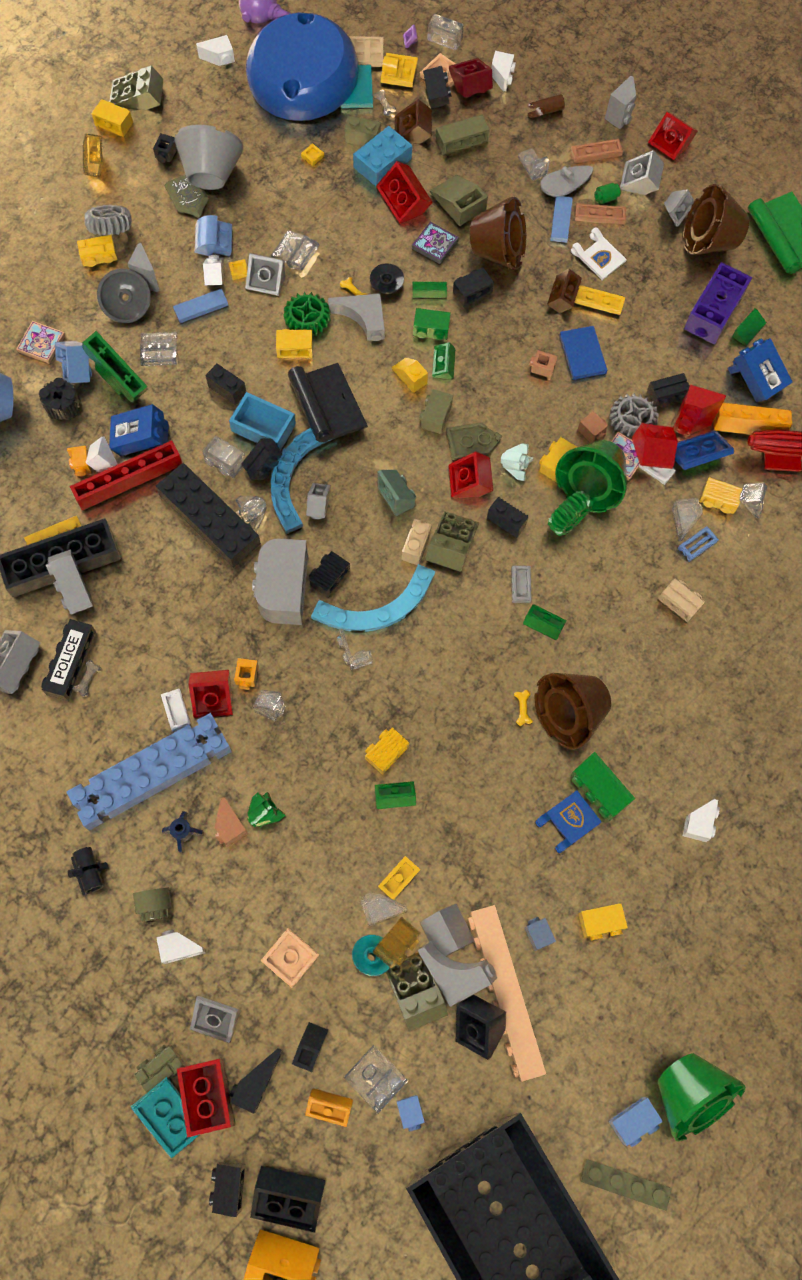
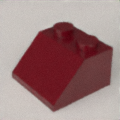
M479 58L449 66L455 88L463 97H471L473 94L485 93L487 90L493 89L492 68Z

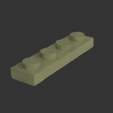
M589 1159L585 1160L580 1180L583 1183L667 1211L672 1188Z

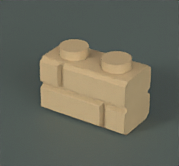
M414 519L402 550L403 561L415 565L420 564L431 534V524Z
M674 578L661 593L658 600L688 623L705 601L702 600L703 598L699 593L688 589L684 581H678Z

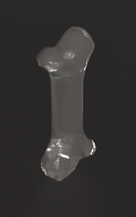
M381 89L378 93L373 94V98L381 102L384 108V115L389 116L390 113L396 112V107L389 105L385 98L386 91Z
M92 660L86 662L87 670L81 683L73 687L74 692H80L83 697L89 694L87 687L93 674L101 670L100 665H95Z

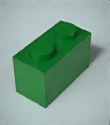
M416 308L413 336L447 340L451 312Z

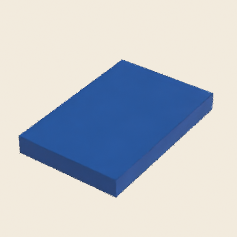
M594 326L560 332L559 336L573 380L607 374L608 370Z
M711 431L678 442L675 461L686 470L734 454V448L717 431Z

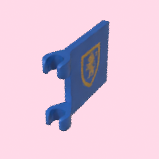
M577 790L535 821L538 827H542L551 820L565 839L555 847L558 853H562L602 822Z

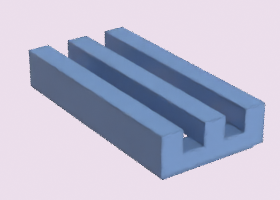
M706 526L679 545L678 550L682 551L683 555L687 556V560L690 562L716 544L719 539ZM707 532L708 535L689 549H686V546ZM710 538L713 539V540H711L709 543H707L706 545H704L702 548H700L699 550H697L695 553L691 554V552H692L693 550H695L696 548H698L700 545H702L703 543H705L707 540H709Z

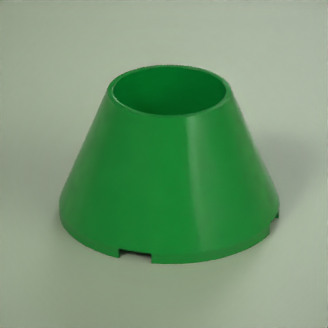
M599 440L571 449L557 463L555 475L559 489H563L567 495L566 498L572 496L577 491L587 493L594 502L590 512H606L609 509L616 508L624 499L627 490L626 458L621 448L615 443Z
M695 1053L688 1054L674 1062L658 1079V1086L671 1134L675 1141L678 1142L687 1140L685 1135L691 1132L697 1135L718 1121L735 1105L733 1099L737 1095L742 1097L746 1089L742 1081Z

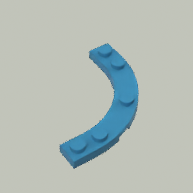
M311 428L293 439L294 441L286 449H283V455L272 472V503L286 534L303 527V523L290 498V480L293 471L299 461L309 451L326 443L316 441Z

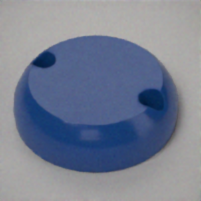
M291 13L271 21L253 40L246 59V76L254 99L269 113L287 120H312L335 111L352 94L358 79V58L350 37L332 20L313 13Z

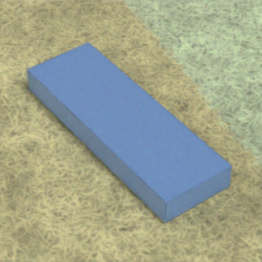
M561 196L555 198L550 241L567 243L572 197Z
M222 289L175 305L173 309L179 323H183L229 305Z

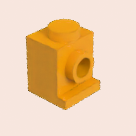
M86 446L67 448L70 456V468L74 469L75 475L81 477L91 474V467L86 464L88 455Z
M238 658L234 681L236 685H239L240 689L250 690V687H255L259 670L257 660ZM249 674L250 678H244V676Z

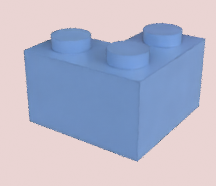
M77 341L55 342L56 360L62 362L64 381L66 380L70 383L90 382V377L92 376V370L89 366L90 358L84 352L82 343Z

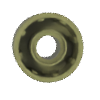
M169 887L133 893L135 914L140 915L142 922L168 917V909L172 908Z

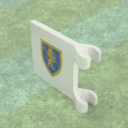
M595 227L591 231L590 238L596 241V243L586 251L582 249L579 243H575L572 246L571 253L579 257L601 280H604L625 263L627 259Z

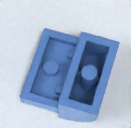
M215 215L199 218L195 227V253L206 256L216 253L230 257L232 251V224L218 221Z

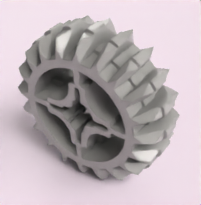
M116 204L92 207L87 210L84 217L87 230L100 236H113L114 234L124 233L129 230L132 223L130 211L126 207L117 206Z
M635 393L631 397L628 394L624 398L620 396L610 410L609 420H611V426H615L614 432L620 431L627 438L632 437L644 418H647L645 424L657 425L659 413H656L657 407H653V401L648 402V397L644 399L642 394L638 397ZM626 409L627 412H625L624 415H621L620 412Z

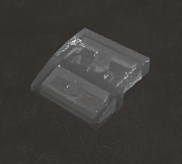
M288 230L271 254V257L284 260L289 268L303 270L320 245L305 235Z
M177 332L141 333V366L177 365Z

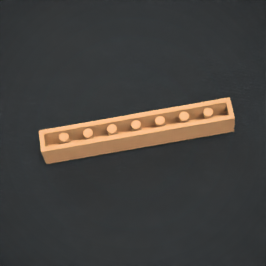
M493 905L472 911L470 918H468L470 929L475 931L477 937L474 938L476 950H480L483 957L480 959V962L487 959L488 963L496 971L497 979L488 986V990L494 994L495 1000L492 1001V1004L506 1011L504 1034L508 1043H505L508 1057L512 1056L514 1065H511L513 1075L520 1082L546 1075L496 907Z

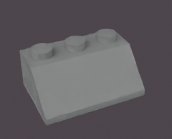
M5 630L0 638V691L13 694L19 688L20 680L28 671L30 661L39 651L40 642L22 631Z

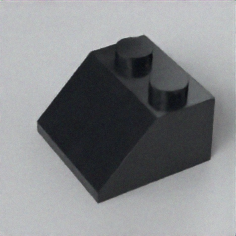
M472 995L457 1004L456 1042L489 1060L505 1032L506 1011L476 995Z
M219 1162L216 1168H213L211 1181L215 1182L214 1192H210L209 1206H213L212 1213L230 1217H237L240 1214L246 1164Z

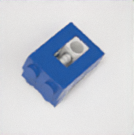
M761 338L753 342V347L750 349L747 347L739 352L740 355L732 361L733 365L728 367L730 374L741 372L756 402L767 400L793 383L771 338L766 340Z
M151 404L111 416L110 449L119 456H124L149 448L153 449L167 443L169 424L164 419V412Z

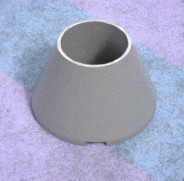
M209 125L186 126L179 129L177 135L175 134V144L187 181L201 189L216 190L222 188L243 152L242 141L227 130L223 133L217 131L215 126Z

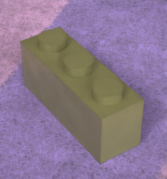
M483 115L474 116L436 128V142L444 155L488 142L490 129Z

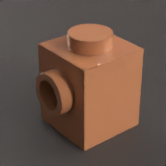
M593 411L580 421L577 430L590 443L605 438L608 425L603 418Z

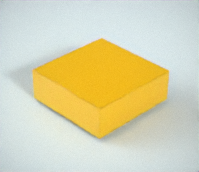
M313 143L301 153V157L312 166L325 157L324 152Z
M245 259L228 262L232 280L247 277L248 268Z

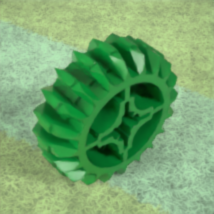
M305 291L301 296L297 293V298L291 296V301H287L283 314L285 324L289 327V330H312V334L317 336L318 331L323 333V328H327L331 315L329 305L325 303L324 298H320L318 294L313 296L312 292L306 295Z
M577 491L564 500L548 520L550 529L558 536H562L577 526L592 509L594 502L590 496L583 491Z

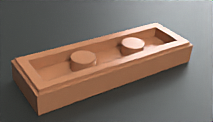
M619 139L571 146L570 150L574 163L617 157L623 154Z
M576 203L575 221L625 225L626 207Z

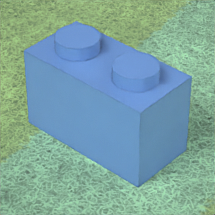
M642 1097L609 1120L610 1125L622 1144L625 1146L630 1145L631 1147L641 1142L642 1139L640 1137L645 1133L650 1135L660 1128L658 1125L663 1122L647 1097Z

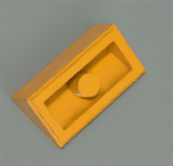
M313 1088L309 1096L305 1116L347 1127L353 1099Z

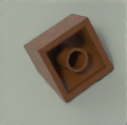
M417 99L395 115V131L410 144H421L432 136V109Z

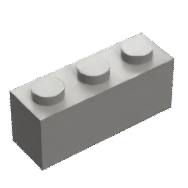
M71 549L48 557L49 564H46L49 574L54 575L56 579L54 586L57 592L62 593L63 598L61 601L64 609H68L70 614L93 607L92 599Z

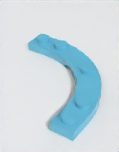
M418 564L410 583L398 598L381 608L370 611L344 610L319 600L311 615V619L345 631L365 630V632L388 627L405 618L409 612L419 605L428 591L436 571Z

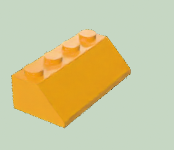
M723 402L714 419V431L750 435L754 431L790 430L792 426L791 410Z

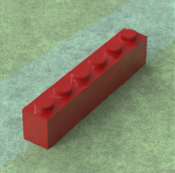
M171 440L73 484L70 488L83 511L177 468L182 464V460Z

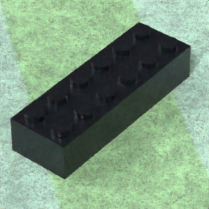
M182 463L156 485L159 496L233 568L261 544L259 535L186 464Z
M106 518L1 554L0 573L5 588L12 598L53 584L56 579L54 575L49 574L46 564H49L48 557L70 549L80 573L120 560L121 556Z

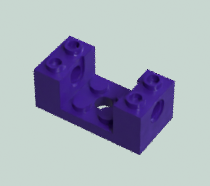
M721 262L692 309L684 330L715 345L733 310L744 296L752 277ZM716 295H718V296H720V297H722V298H724V299L721 300V299L717 298Z

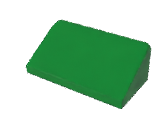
M412 282V298H447V282Z
M754 308L736 328L732 337L744 346H747L767 322L760 312Z
M450 342L434 346L433 378H454L456 350Z
M532 604L523 624L557 640L567 620Z
M414 781L375 785L377 809L416 805Z

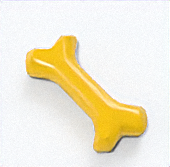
M348 277L347 280L340 282V287L347 288L354 296L368 295L360 292L353 285L352 277Z
M524 690L522 693H514V696L519 700L520 716L516 721L519 726H522L524 723H533V720L527 713V699L531 695L528 690Z

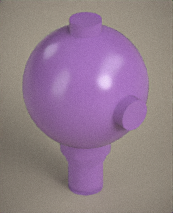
M239 0L242 19L247 23H264L270 19L275 20L281 16L291 14L283 10L276 0Z

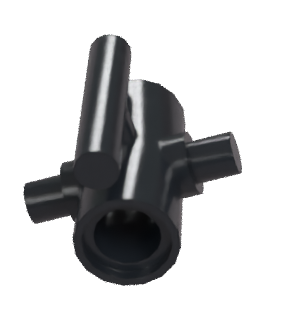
M91 847L75 851L73 857H71L74 869L68 870L69 878H77L84 897L104 887L100 873L108 869L107 862H96Z

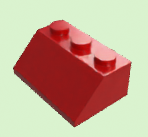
M398 161L376 185L400 224L421 216L433 203L410 166Z
M690 384L677 412L673 426L674 431L680 434L691 435L711 426L726 395Z
M224 1058L177 1068L187 1138L235 1126Z

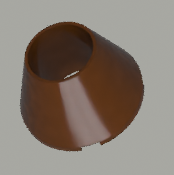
M718 184L709 185L703 190V195L700 198H696L693 202L684 225L683 239H686L684 247L688 253L693 255L734 250L743 242L749 229L748 214L726 189Z
M509 197L473 217L470 225V244L473 253L478 257L511 270H518L521 267L522 262L520 260L521 256H525L527 239L525 215L520 212L519 206L522 205L517 197Z
M549 673L544 675L537 683L538 692L534 695L535 707L539 720L550 737L554 736L560 741L559 745L568 749H578L587 744L611 709V696L606 685L595 676L566 673Z

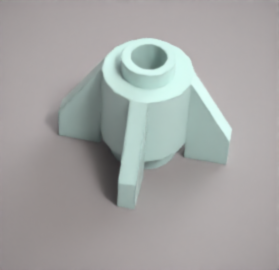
M521 443L506 450L501 456L503 468L517 480H525L526 471L522 470H526L528 464L533 461V457L525 455L528 454L529 444Z

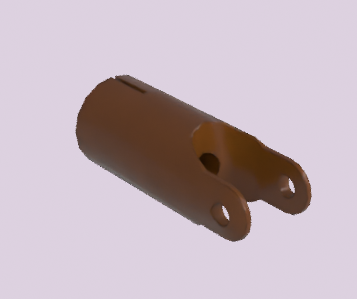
M559 94L529 103V108L537 109L529 112L527 115L529 118H534L564 110L565 101L563 95Z

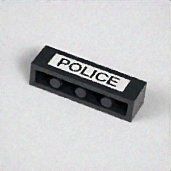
M70 619L68 624L64 626L62 640L56 646V655L50 661L48 675L41 684L42 691L47 696L69 702L96 633L91 624Z

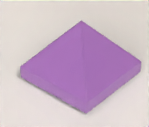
M414 24L403 34L405 48H409L418 42Z

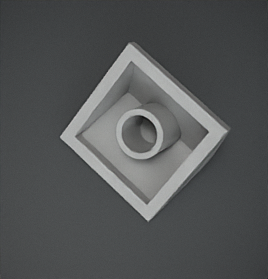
M139 243L128 262L129 270L135 271L142 276L151 291L159 292L153 267L142 244Z
M249 253L245 289L279 296L286 276L284 260Z
M457 904L439 910L420 922L429 942L431 941L444 956H448L474 942V937Z
M197 996L190 1030L230 1043L241 1010Z

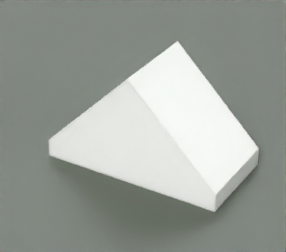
M105 437L99 438L90 445L86 464L98 473L118 465Z

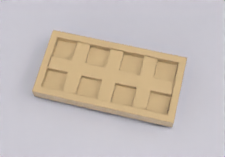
M349 36L355 47L358 65L382 67L384 37Z

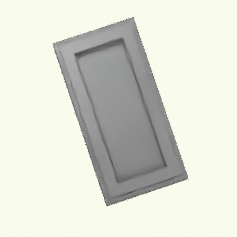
M512 566V603H531V566Z

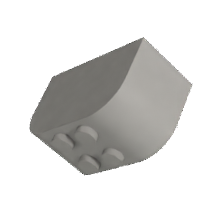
M272 539L266 542L259 551L258 562L254 563L256 580L253 579L252 591H254V598H256L261 616L268 622L302 625L308 565L306 540Z

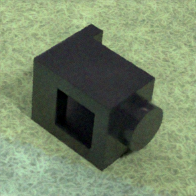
M160 133L153 147L155 158L159 162H171L175 152H178L175 137Z

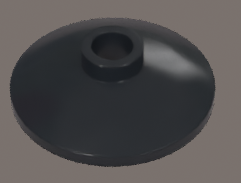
M380 264L372 270L370 283L380 293H395L403 286L404 274L396 265Z

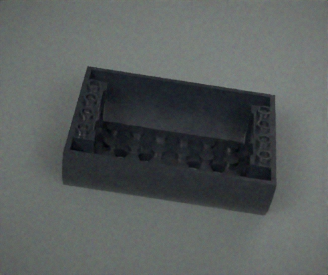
M516 1113L495 1123L424 1170L406 1187L456 1280H619L521 1113ZM482 1181H487L490 1184V1191L487 1194H481L478 1191V1185ZM495 1201L500 1202L502 1205V1211L498 1215L490 1212V1205ZM519 1243L524 1244L526 1247V1252L521 1257L514 1254V1247ZM529 1265H535L538 1268V1274L534 1278H529L526 1275V1269Z

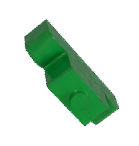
M97 331L82 342L84 352L95 362V370L119 396L123 393L133 403L147 391L148 386Z

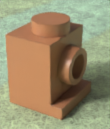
M537 350L536 356H532L529 366L532 367L531 372L551 380L558 356Z

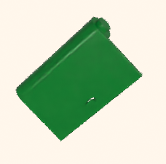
M792 191L766 203L762 198L754 200L748 206L749 213L785 272L791 274L797 272L802 268L801 204Z

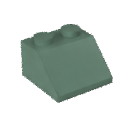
M397 470L377 471L378 489L395 516L415 507L416 495L412 489L409 490L407 487V481L403 475H400Z

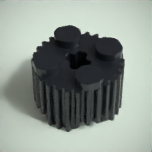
M55 378L53 382L46 383L47 386L44 385V388L39 390L41 404L51 419L63 420L64 418L65 420H71V418L77 416L78 408H80V398L70 382L64 381L63 378Z

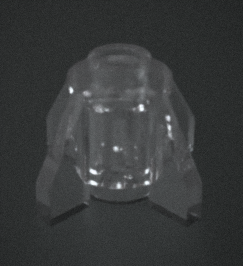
M239 496L235 501L241 509L236 514L244 521L249 522L248 525L255 531L259 528L267 509L266 502L258 496Z

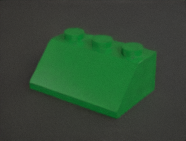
M596 752L592 753L571 774L573 783L585 791L586 798L591 803L594 802L599 808L598 811L605 819L608 818L609 821L636 799Z

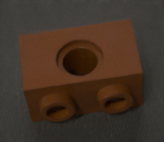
M571 269L557 275L547 305L558 313L572 308L582 277Z

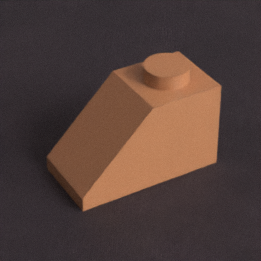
M223 797L220 801L214 826L217 833L214 835L220 844L225 843L229 847L248 833L225 797Z

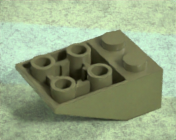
M152 65L129 73L121 78H116L112 82L110 102L122 108L148 110L159 106L164 79Z
M458 175L451 177L430 190L433 197L459 226L487 209L488 196L478 185Z
M444 511L430 541L426 560L461 572L479 522Z
M419 952L392 963L386 974L408 1031L448 1016L446 1005L437 983Z

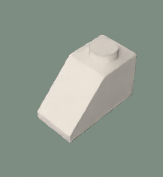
M227 35L196 43L198 56L202 60L218 66L235 62L233 48Z
M174 930L162 932V936L156 937L161 963L163 964L206 953L204 948L180 933H174Z

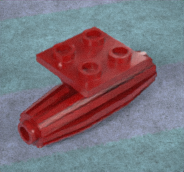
M775 429L754 431L752 435H749L748 446H751V450L764 453V469L802 471V431Z

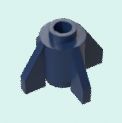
M182 811L180 817L175 819L170 826L162 828L163 834H171L177 840L179 853H183L184 842L188 841L192 834L203 836L204 834L203 830L192 828L188 823V813L186 811Z

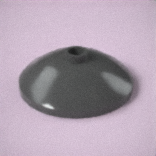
M115 269L101 279L97 289V300L103 313L110 319L119 323H132L142 318L150 306L151 293L147 282L138 273L129 269ZM124 294H128V300H123Z

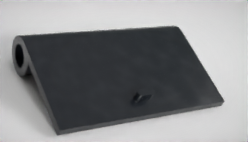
M339 363L305 373L304 368L301 366H296L289 370V380L316 441L327 442L368 427Z

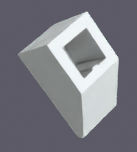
M495 51L492 62V78L502 91L506 92L507 86L512 83L513 75H511V72L514 73L516 62H513L514 54Z
M209 255V258H206L203 263L205 285H223L224 259L219 258V255Z
M714 799L686 816L682 836L703 842L713 838L716 832V826H713L715 818L717 819L720 807L717 806L718 800Z

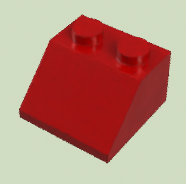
M666 112L648 143L673 160H676L690 145L698 130L674 114Z
M641 423L632 436L640 465L672 469L678 443L674 428Z
M475 451L449 464L452 498L481 497L493 491L490 457Z
M229 670L190 673L188 685L193 718H202L209 713L213 717L233 715Z

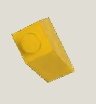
M404 358L392 366V370L413 393L427 385L428 372L417 360Z

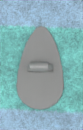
M582 165L567 168L564 166L561 170L543 177L541 189L547 195L554 197L567 195L579 188L591 177L593 167Z

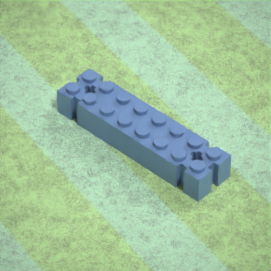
M209 713L198 719L199 725L193 728L187 725L88 779L89 785L84 787L82 784H79L66 791L73 806L80 810L77 814L83 826L90 831L104 823L103 817L108 815L112 819L211 764L209 759L215 755L217 759H220L231 753L232 751L223 734L220 733L221 731L212 714ZM205 739L207 743L203 745L201 741ZM96 798H98V799H97L98 803H97V804H94V803H93L94 800H95Z

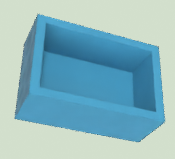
M388 126L353 154V167L376 186L396 161L406 164L412 159V144Z
M246 392L231 416L229 423L232 432L256 443L260 439H273L281 451L296 425L294 413Z

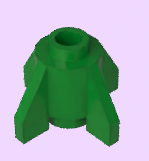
M257 792L252 797L247 812L249 823L254 827L260 828L264 825L278 822L286 816L279 808L277 809L268 792L263 796Z

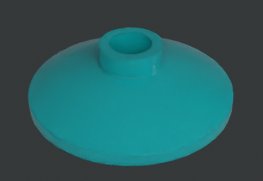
M366 935L355 943L352 950V959L356 968L363 974L379 976L391 967L393 950L384 938L378 935ZM368 955L374 956V960H369Z

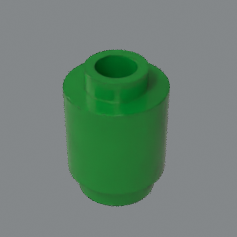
M617 183L599 186L594 192L595 200L600 204L616 200L621 195V190Z

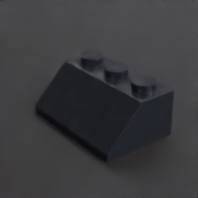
M261 1166L254 1189L250 1218L315 1233L326 1180Z

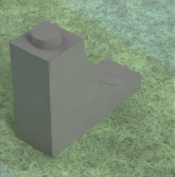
M380 294L328 298L330 313L344 315L356 321L364 330L367 341L385 339Z
M431 941L417 950L450 1007L488 987L497 979L496 971L488 963L487 959L467 964L456 962L438 951Z

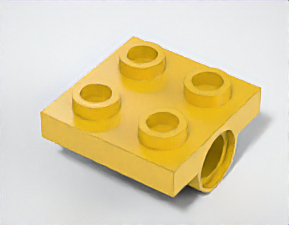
M386 53L383 59L381 83L413 87L418 57Z

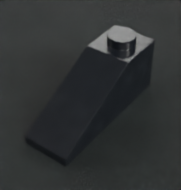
M277 1048L240 1080L238 1085H233L229 1094L232 1097L230 1103L253 1114L256 1113L281 1057L282 1049Z

